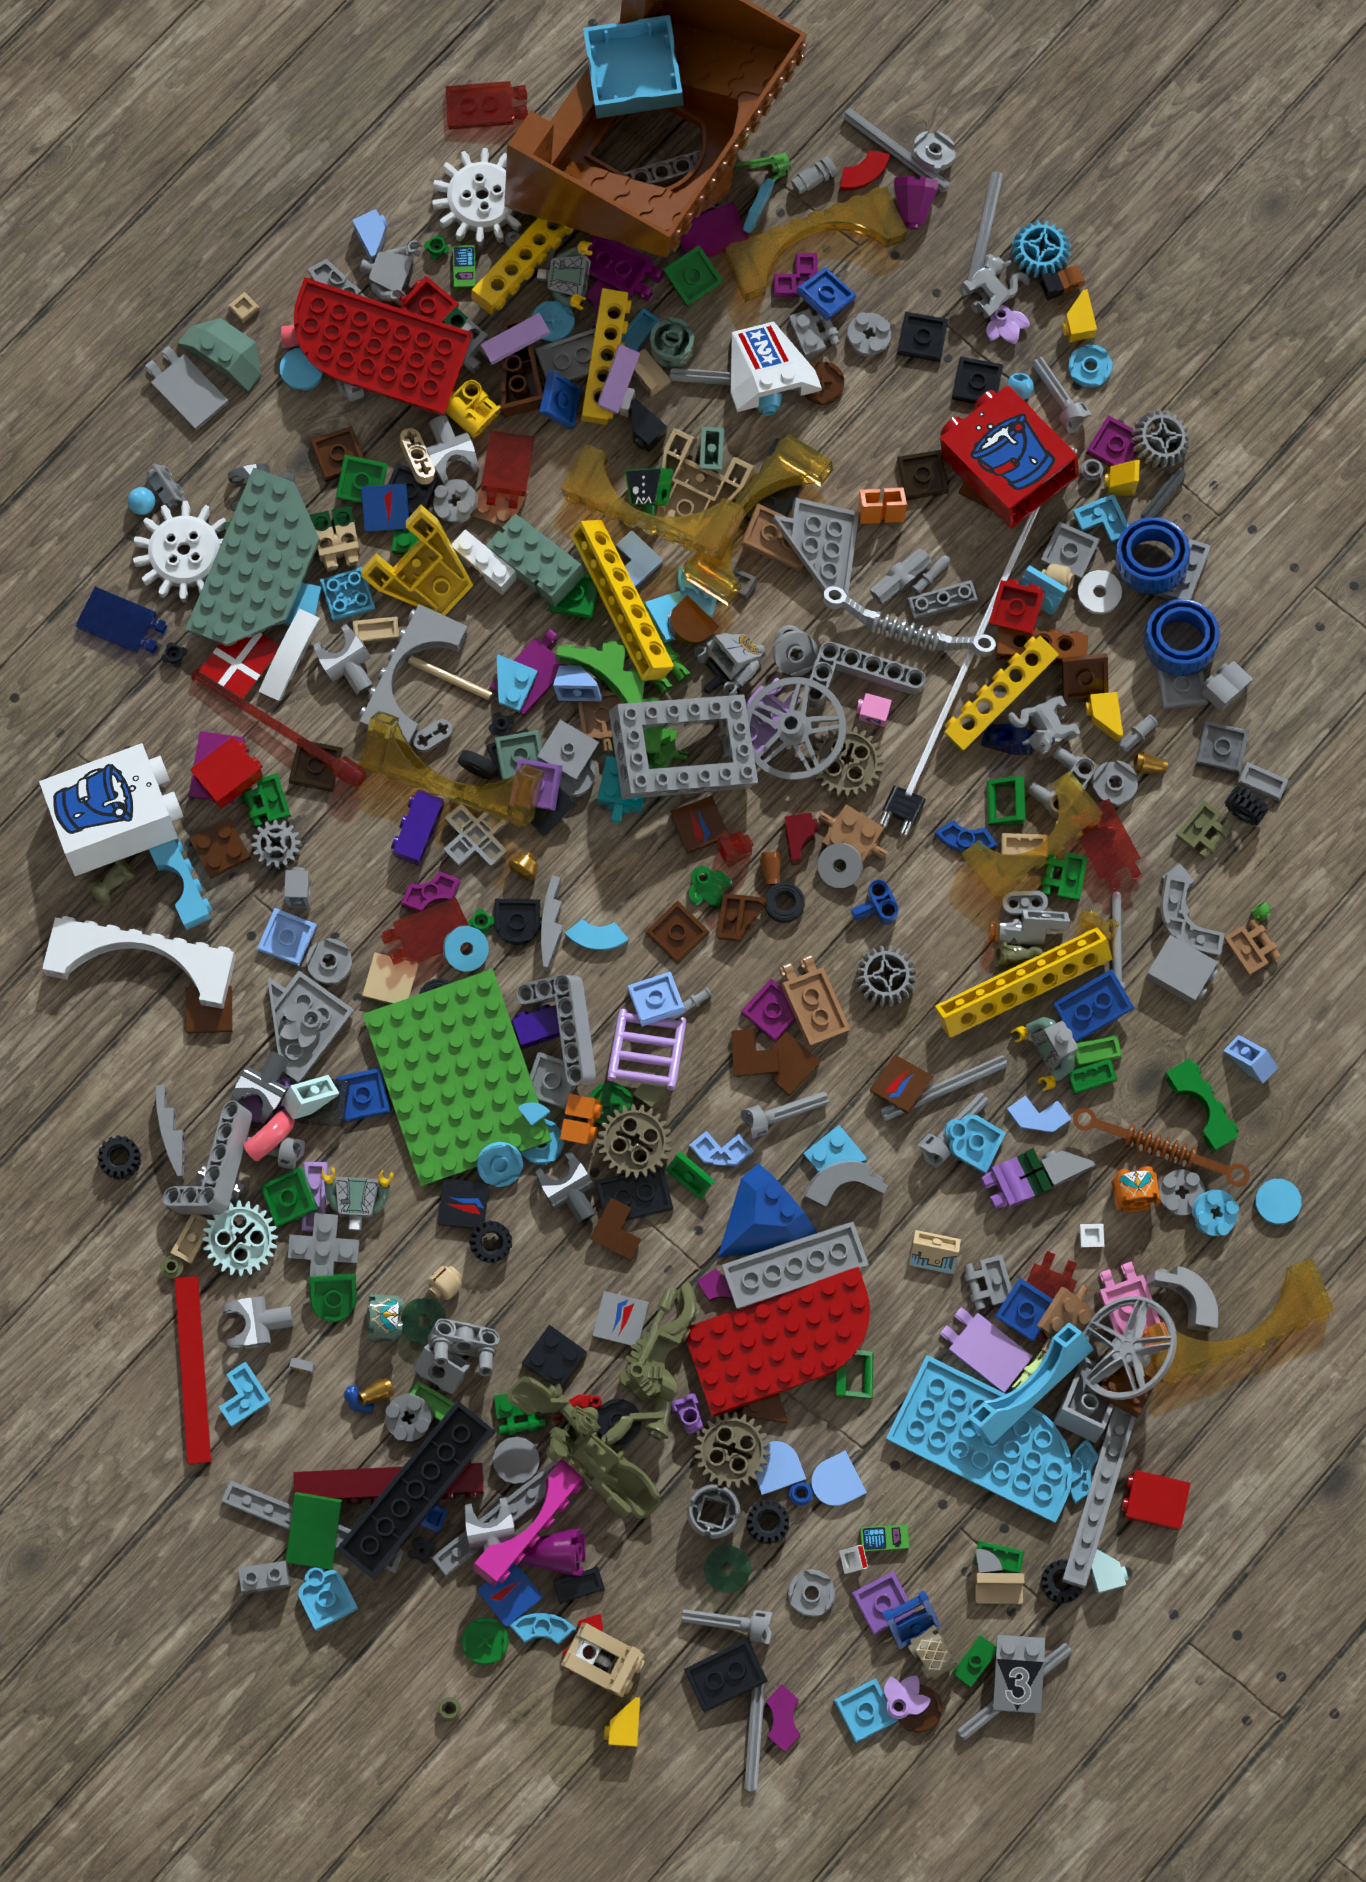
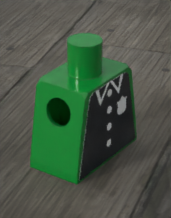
M673 469L625 470L631 506L643 507V519H656V506H667L669 503Z

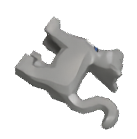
M992 254L985 257L983 268L973 275L970 282L966 280L957 288L962 297L975 291L981 295L982 300H976L970 307L975 313L984 312L985 319L996 312L1002 303L1013 298L1018 293L1019 280L1025 285L1030 283V279L1026 274L1016 272L1010 278V289L1008 290L995 275L1002 273L1011 264V260L1004 262L1000 257H994Z
M1062 696L1051 698L1046 703L1038 704L1032 708L1023 709L1020 719L1013 712L1008 716L1010 723L1017 728L1025 727L1030 718L1032 725L1037 731L1030 738L1023 741L1022 744L1031 745L1042 754L1049 751L1050 745H1055L1062 739L1068 742L1081 733L1076 724L1061 725L1060 721L1064 719V716L1058 715L1057 707L1063 708L1066 706Z

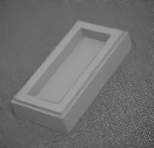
M1247 762L1238 784L1279 802L1289 780Z

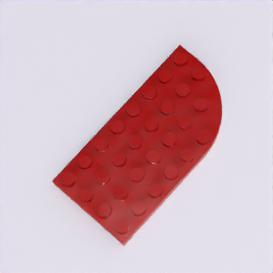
M304 277L294 308V328L298 344L308 361L321 373L339 382L445 416L473 332Z
M855 1267L818 1280L807 1286L688 1326L687 1328L690 1329L686 1340L712 1416L714 1417L816 1381L844 1367L861 1348L866 1338L870 1320L869 1296L860 1269Z

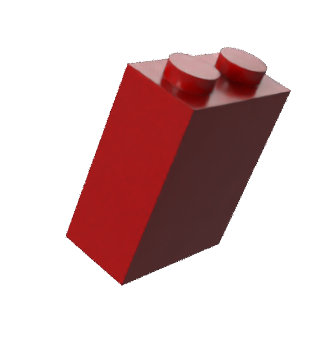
M234 737L230 738L190 769L193 777L220 809L224 808L264 777L261 772L262 764L256 757L251 758L248 755L249 749L242 740L237 742Z
M1135 1470L1127 1478L1126 1489H1129L1128 1498H1123L1121 1512H1124L1123 1518L1175 1531L1181 1530L1191 1483Z

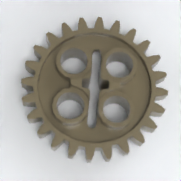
M847 726L843 746L845 750L830 765L836 766L839 772L832 774L826 769L815 777V782L822 780L821 789L826 786L829 787L828 794L835 790L837 791V798H839L841 792L845 794L846 799H848L849 793H853L855 798H857L859 790L865 795L866 786L873 789L874 784L872 781H879V776L876 774H882L883 771L879 767L884 763L883 759H879L883 752L876 751L879 743H871L873 736L865 737L866 730L858 734L857 727L853 729V732H850ZM839 728L836 729L835 734L828 730V738L821 735L820 740L822 744L815 743L817 750H814L818 764H821L833 751V747L838 739ZM850 744H853L844 780H841L840 777ZM864 751L867 756L865 758H858L855 752ZM811 759V760H810V764H811V765H814V762H813V760ZM855 771L861 777L859 779H852L849 774Z
M632 1104L631 1110L628 1111L624 1105L622 1113L615 1109L614 1118L609 1115L606 1117L609 1124H601L605 1131L598 1132V1136L603 1138V1140L597 1141V1145L604 1148L599 1150L598 1153L599 1155L606 1154L602 1162L610 1161L609 1170L616 1167L617 1176L623 1171L625 1172V1179L629 1177L630 1173L634 1175L635 1180H637L639 1173H642L643 1177L647 1178L648 1170L655 1174L654 1166L662 1168L663 1164L660 1160H668L669 1157L664 1152H671L672 1149L666 1146V1144L672 1142V1138L666 1137L671 1130L663 1129L667 1121H658L660 1113L652 1116V1108L648 1112H644V1105L639 1110H636L635 1105ZM628 1121L633 1122L636 1129L631 1132L626 1131L623 1124ZM617 1131L621 1132V1133H622L624 1136H626L627 1138L622 1137V1136H618V1135L616 1134V1132H617ZM652 1132L656 1135V1140L654 1142H647L644 1134ZM635 1137L638 1138L639 1144L631 1146V1140ZM615 1142H622L625 1145V1150L622 1152L614 1150L613 1144ZM642 1146L653 1149V1152L647 1151V1149H645ZM641 1152L645 1155L646 1160L639 1163L634 1160L633 1155Z
M735 1412L733 1418L730 1419L729 1415L725 1413L724 1420L722 1421L716 1416L717 1423L713 1424L708 1421L710 1428L708 1430L701 1428L705 1434L704 1437L697 1436V1440L701 1442V1445H696L694 1448L701 1453L695 1455V1459L702 1460L697 1466L699 1469L706 1468L702 1473L704 1477L711 1474L709 1480L711 1483L718 1479V1486L720 1488L724 1483H727L729 1490H731L733 1483L736 1484L738 1489H741V1482H745L747 1486H750L749 1479L753 1478L755 1481H758L756 1473L764 1474L765 1472L761 1466L769 1465L764 1457L771 1456V1453L765 1450L771 1444L763 1442L768 1435L767 1433L759 1434L763 1427L761 1425L754 1427L756 1423L754 1418L747 1422L746 1414L739 1419L737 1412ZM730 1431L732 1433L731 1438L728 1441H721L720 1435L722 1432ZM745 1439H752L754 1443L750 1449L742 1448V1442ZM718 1443L729 1449H733L735 1446L738 1452L752 1455V1459L745 1458L737 1453H733L730 1456L726 1449L714 1447L713 1444ZM715 1453L723 1454L724 1457L720 1463L712 1462V1457ZM740 1460L744 1461L745 1468L742 1471H735L734 1464Z

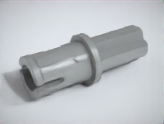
M1149 714L1136 727L1132 726L1131 731L1119 741L1120 749L1126 753L1140 740L1144 741L1145 736L1158 725L1157 720Z

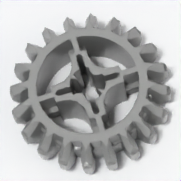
M1157 409L1155 413L1149 411L1147 416L1142 415L1140 421L1134 424L1135 428L1131 433L1135 436L1131 439V443L1137 444L1133 451L1140 452L1138 459L1144 457L1146 459L1145 464L1152 462L1153 468H1156L1159 464L1161 469H1164L1167 465L1173 467L1175 463H1180L1182 457L1187 455V449L1190 447V443L1187 441L1191 438V435L1185 434L1189 427H1182L1184 419L1178 421L1176 420L1177 414L1170 416L1169 410H1166L1163 414L1161 409ZM1155 425L1153 433L1146 435L1147 427ZM1176 443L1175 451L1167 453L1168 445Z
M881 945L879 946V953L872 948L870 950L871 956L865 953L863 955L865 961L859 960L858 966L861 968L856 969L855 974L860 977H857L855 981L858 984H862L858 988L859 992L867 990L864 994L865 999L873 996L872 1004H875L876 1000L879 999L881 1007L884 1006L885 1001H888V1005L891 1007L893 1006V999L900 1004L902 1003L901 996L907 999L909 997L907 991H914L915 987L910 983H916L917 978L912 975L917 973V969L910 968L914 965L913 960L906 962L909 956L907 953L903 954L902 957L900 956V948L894 953L892 952L891 945L888 946L887 951H884V947ZM888 960L897 963L902 968V970H900L899 968H892L889 965ZM880 961V969L873 972L872 975H867L870 966ZM884 967L885 972H888V975L891 974L888 984L887 980L884 977L882 978ZM900 977H905L903 985L899 989L892 991V983L899 980ZM870 982L882 985L884 992L875 989Z

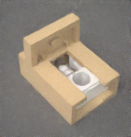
M582 1623L561 1666L616 1696L623 1697L624 1694L627 1695L633 1686L631 1680L635 1672L639 1673L643 1667L644 1660L642 1658L644 1654L640 1652L641 1650L628 1646L587 1623ZM587 1645H590L593 1649V1655L589 1659L583 1656V1649ZM601 1649L615 1656L612 1662L610 1658L600 1653ZM597 1662L599 1663L598 1665L601 1664L602 1667L605 1666L606 1669L607 1667H609L608 1671L605 1672L600 1668L594 1666L593 1664Z

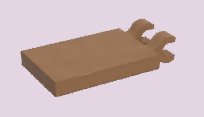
M811 955L799 961L802 970L806 973L802 976H796L791 963L783 965L779 969L781 976L786 981L781 984V987L808 1047L851 1030L824 968L817 969Z

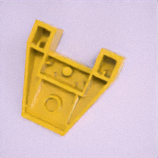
M420 505L406 520V528L418 537L419 540L394 567L376 553L361 569V576L382 593L416 607L420 604L446 616L471 589L473 583L439 520L425 507Z

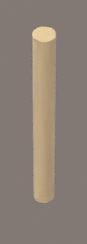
M412 655L409 658L408 664L488 701L492 696V692Z

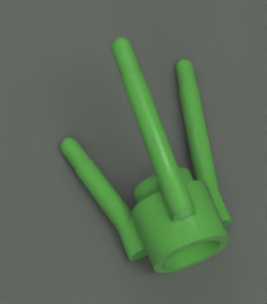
M786 153L735 164V168L749 166V169L769 165L772 173H777L770 178L774 181L786 176L785 171L789 170L791 166Z

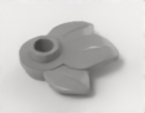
M300 1004L284 1007L281 1011L289 1021L282 1028L280 1036L287 1040L298 1039L302 1048L311 1045L316 1039L317 1030L323 1024L322 1014L316 1009H305ZM310 1017L316 1018L314 1024L308 1023Z

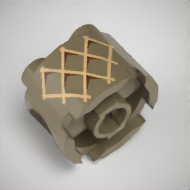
M935 1625L929 1627L920 1636L911 1638L912 1644L908 1648L914 1658L920 1657L924 1664L921 1666V1669L926 1678L930 1679L932 1677L934 1680H937L940 1675L957 1668L959 1664L956 1660L954 1662L951 1661L955 1656L941 1633H934L938 1630Z

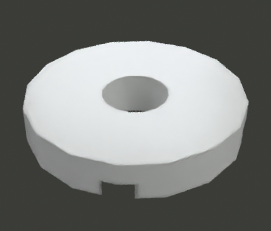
M1102 570L1086 574L1081 579L1077 590V597L1082 607L1084 606L1092 614L1099 615L1110 613L1114 610L1122 596L1119 580L1115 575ZM1095 588H1102L1105 590L1106 595L1097 597L1093 590Z

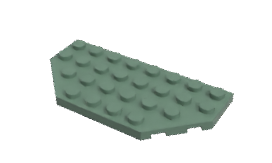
M253 467L186 626L187 632L229 647L236 644L239 640L252 637L266 631L265 629L276 624L280 625L287 621L320 542L295 482Z

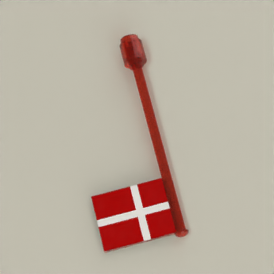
M259 633L252 637H246L229 647L219 644L201 669L193 671L191 675L192 681L196 680L330 765L334 770L333 775L349 786L358 788L366 779L367 772L359 764L346 756L342 759H337L244 700L272 663L280 646L265 635Z

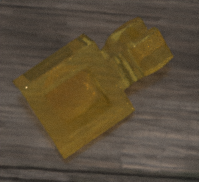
M1082 909L1078 917V924L1090 930L1098 927L1110 939H1113L1114 933L1109 932L1108 927H1119V923L1116 920L1103 921L1100 915L1092 910L1087 912Z

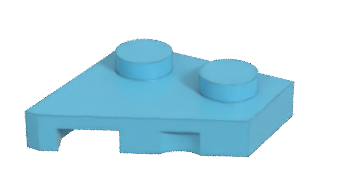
M498 654L499 704L520 713L538 671Z

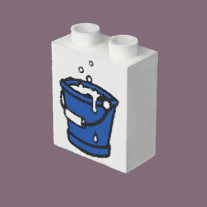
M142 743L39 781L64 853L75 876L178 838L172 821L184 817L174 791L162 796L159 785L170 781L161 755L150 760L148 759Z

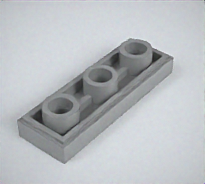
M972 580L909 597L907 601L915 621L978 603V598ZM944 597L946 601L942 602L939 598Z

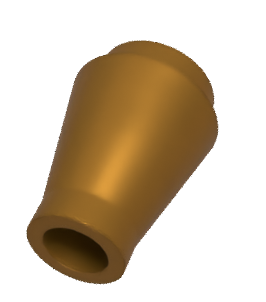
M1144 751L1136 753L1133 761V769L1138 771L1139 774H1165L1168 767V761L1159 759Z
M379 1378L366 1389L357 1393L360 1404L365 1406L389 1400L390 1396L394 1395V1390L387 1378Z

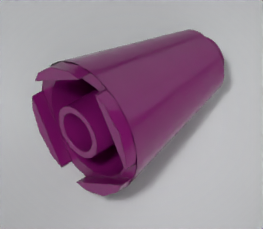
M575 1528L540 1537L532 1548L527 1546L523 1551L525 1557L522 1559L523 1563L572 1576H581L584 1571V1567H580L581 1560L586 1559L584 1534H579L582 1529Z

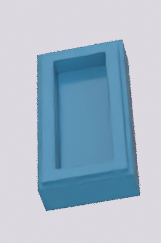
M642 308L628 325L626 335L622 334L621 342L625 343L624 346L638 351L651 335V330L655 324L661 320L645 308Z

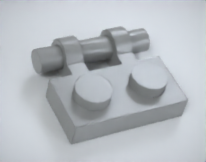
M810 309L789 316V321L805 358L825 351V341L830 340L832 346L840 343L836 327H833L830 319L827 321L819 313L813 316ZM823 323L826 331L820 333L817 324Z
M1002 1255L980 1260L981 1270L978 1271L974 1270L973 1263L964 1265L966 1272L964 1275L965 1281L969 1283L972 1293L970 1298L975 1303L977 1311L985 1309L983 1299L990 1298L992 1306L1002 1304L1012 1289ZM984 1278L987 1290L980 1291L977 1279Z

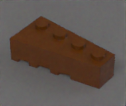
M522 317L504 322L503 332L523 322L526 318ZM532 343L504 358L502 361L501 411L505 418L540 409L544 389Z

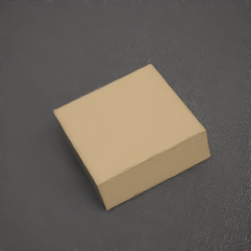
M245 292L228 305L229 309L242 323H245L260 310L259 306Z

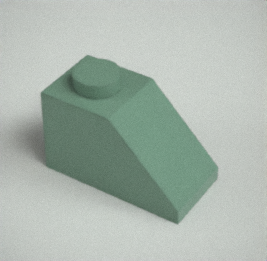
M702 427L700 470L722 471L724 428Z

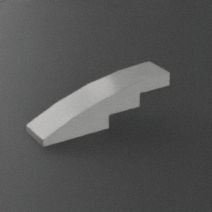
M554 875L551 877L542 916L541 949L543 970L545 972L549 971L563 933V925L557 924L562 909V901L556 900L561 885V878Z
M155 1085L156 1107L163 1142L179 1180H184L185 1134L183 1130H176L175 1109L167 1108V1088L165 1085Z

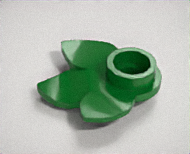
M706 866L696 867L691 873L692 885L689 889V898L694 906L699 905L705 900L712 906L720 907L723 900L722 889L732 886V881L727 874L720 870L711 871ZM701 873H704L706 875V880L704 882L700 881L699 875Z

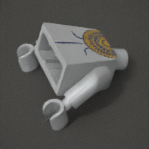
M721 633L720 635H715L714 639L709 641L706 647L702 645L696 646L694 655L697 657L698 663H705L708 660L707 653H709L729 679H735L734 682L725 683L723 687L724 694L732 690L729 693V696L737 695V688L740 685L743 686L759 669V662L765 656V648L763 645H755L745 634Z

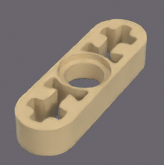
M413 428L404 429L400 434V446L413 476L418 483L429 484L434 480L435 467L420 433ZM406 438H410L411 440H414V441H413V446H411L410 440H409V439H406ZM419 453L423 458L414 459L411 455Z

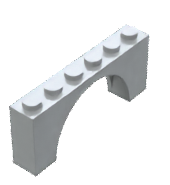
M420 604L416 610L411 611L408 617V622H410L408 627L400 632L398 637L399 644L396 649L393 648L388 657L390 662L387 668H382L378 677L380 682L376 688L373 687L368 696L370 701L367 707L361 709L358 716L361 728L409 750L413 744L415 734L419 732V725L400 710L394 699L393 683L399 668L411 655L426 649L445 648L459 652L468 635V627Z

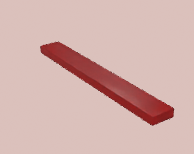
M199 1277L175 1278L187 1464L211 1463Z

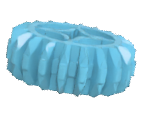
M1037 220L1035 226L1031 222L1027 224V228L1022 226L1020 233L1015 234V240L1012 242L1014 249L1011 252L1012 256H1016L1014 263H1020L1019 270L1026 268V275L1033 272L1034 278H1037L1038 274L1049 272L1052 274L1055 273V270L1058 272L1062 271V265H1067V258L1070 257L1071 253L1069 251L1071 244L1067 242L1068 235H1062L1063 228L1056 230V223L1048 226L1047 220L1044 222V225H1041L1040 221ZM1040 236V237H1039L1038 239H1036V240H1030V241H1028L1029 239H1031V238H1033V237ZM1047 238L1052 240L1055 244L1050 243ZM1041 243H1043V251L1041 253V256H1039V248L1041 246ZM1027 254L1033 256L1035 261L1028 257ZM1053 257H1055L1051 261L1042 262L1044 259H1052Z

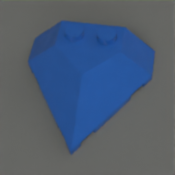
M758 1164L740 1180L718 1258L732 1255L756 1254L817 1234L818 1232L805 1212L778 1180Z

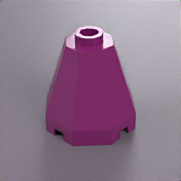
M914 176L894 177L893 190L901 224L906 225V229L917 230L919 226L924 225L937 193L938 180L926 177L914 179Z

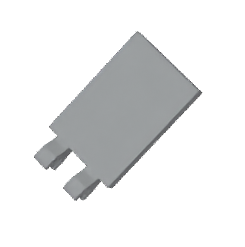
M167 346L162 353L164 354L163 357L171 365L162 372L157 364L151 360L145 365L147 367L146 370L154 378L151 382L152 386L197 431L223 409L229 401L185 354L179 358Z

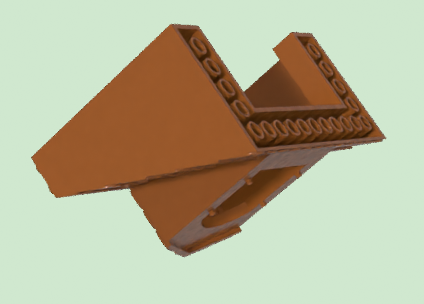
M622 0L618 24L670 15L682 87L683 106L666 109L686 119L687 122L700 127L702 148L697 162L684 178L669 187L663 188L634 180L592 156L620 115L603 118L596 117L588 66L551 121L530 111L507 144L504 206L667 258L671 251L675 252L681 242L679 240L683 234L687 235L693 218H698L702 211L707 210L729 194L735 162L738 157L737 153L740 149H745L749 142V135L751 132L755 133L761 123L759 120L762 116H767L772 107L771 102L773 99L777 100L783 91L782 86L785 82H790L794 75V68L796 65L800 66L804 61L805 54L803 53L807 48V43H805L807 33L748 0Z

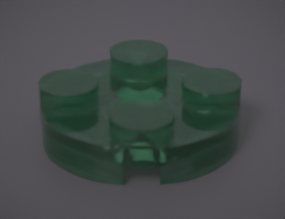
M414 1299L404 1307L401 1314L402 1331L413 1343L425 1346L429 1343L428 1336L435 1323L439 1319H447L446 1312L442 1305L434 1299ZM420 1316H429V1325L427 1327L424 1325L420 1327L418 1325L420 1323L418 1319Z
M722 1545L715 1548L708 1555L704 1563L706 1581L714 1590L722 1593L739 1591L747 1584L751 1574V1563L748 1556L733 1545ZM724 1563L734 1566L730 1576H726L725 1572L721 1573L720 1568L724 1567Z

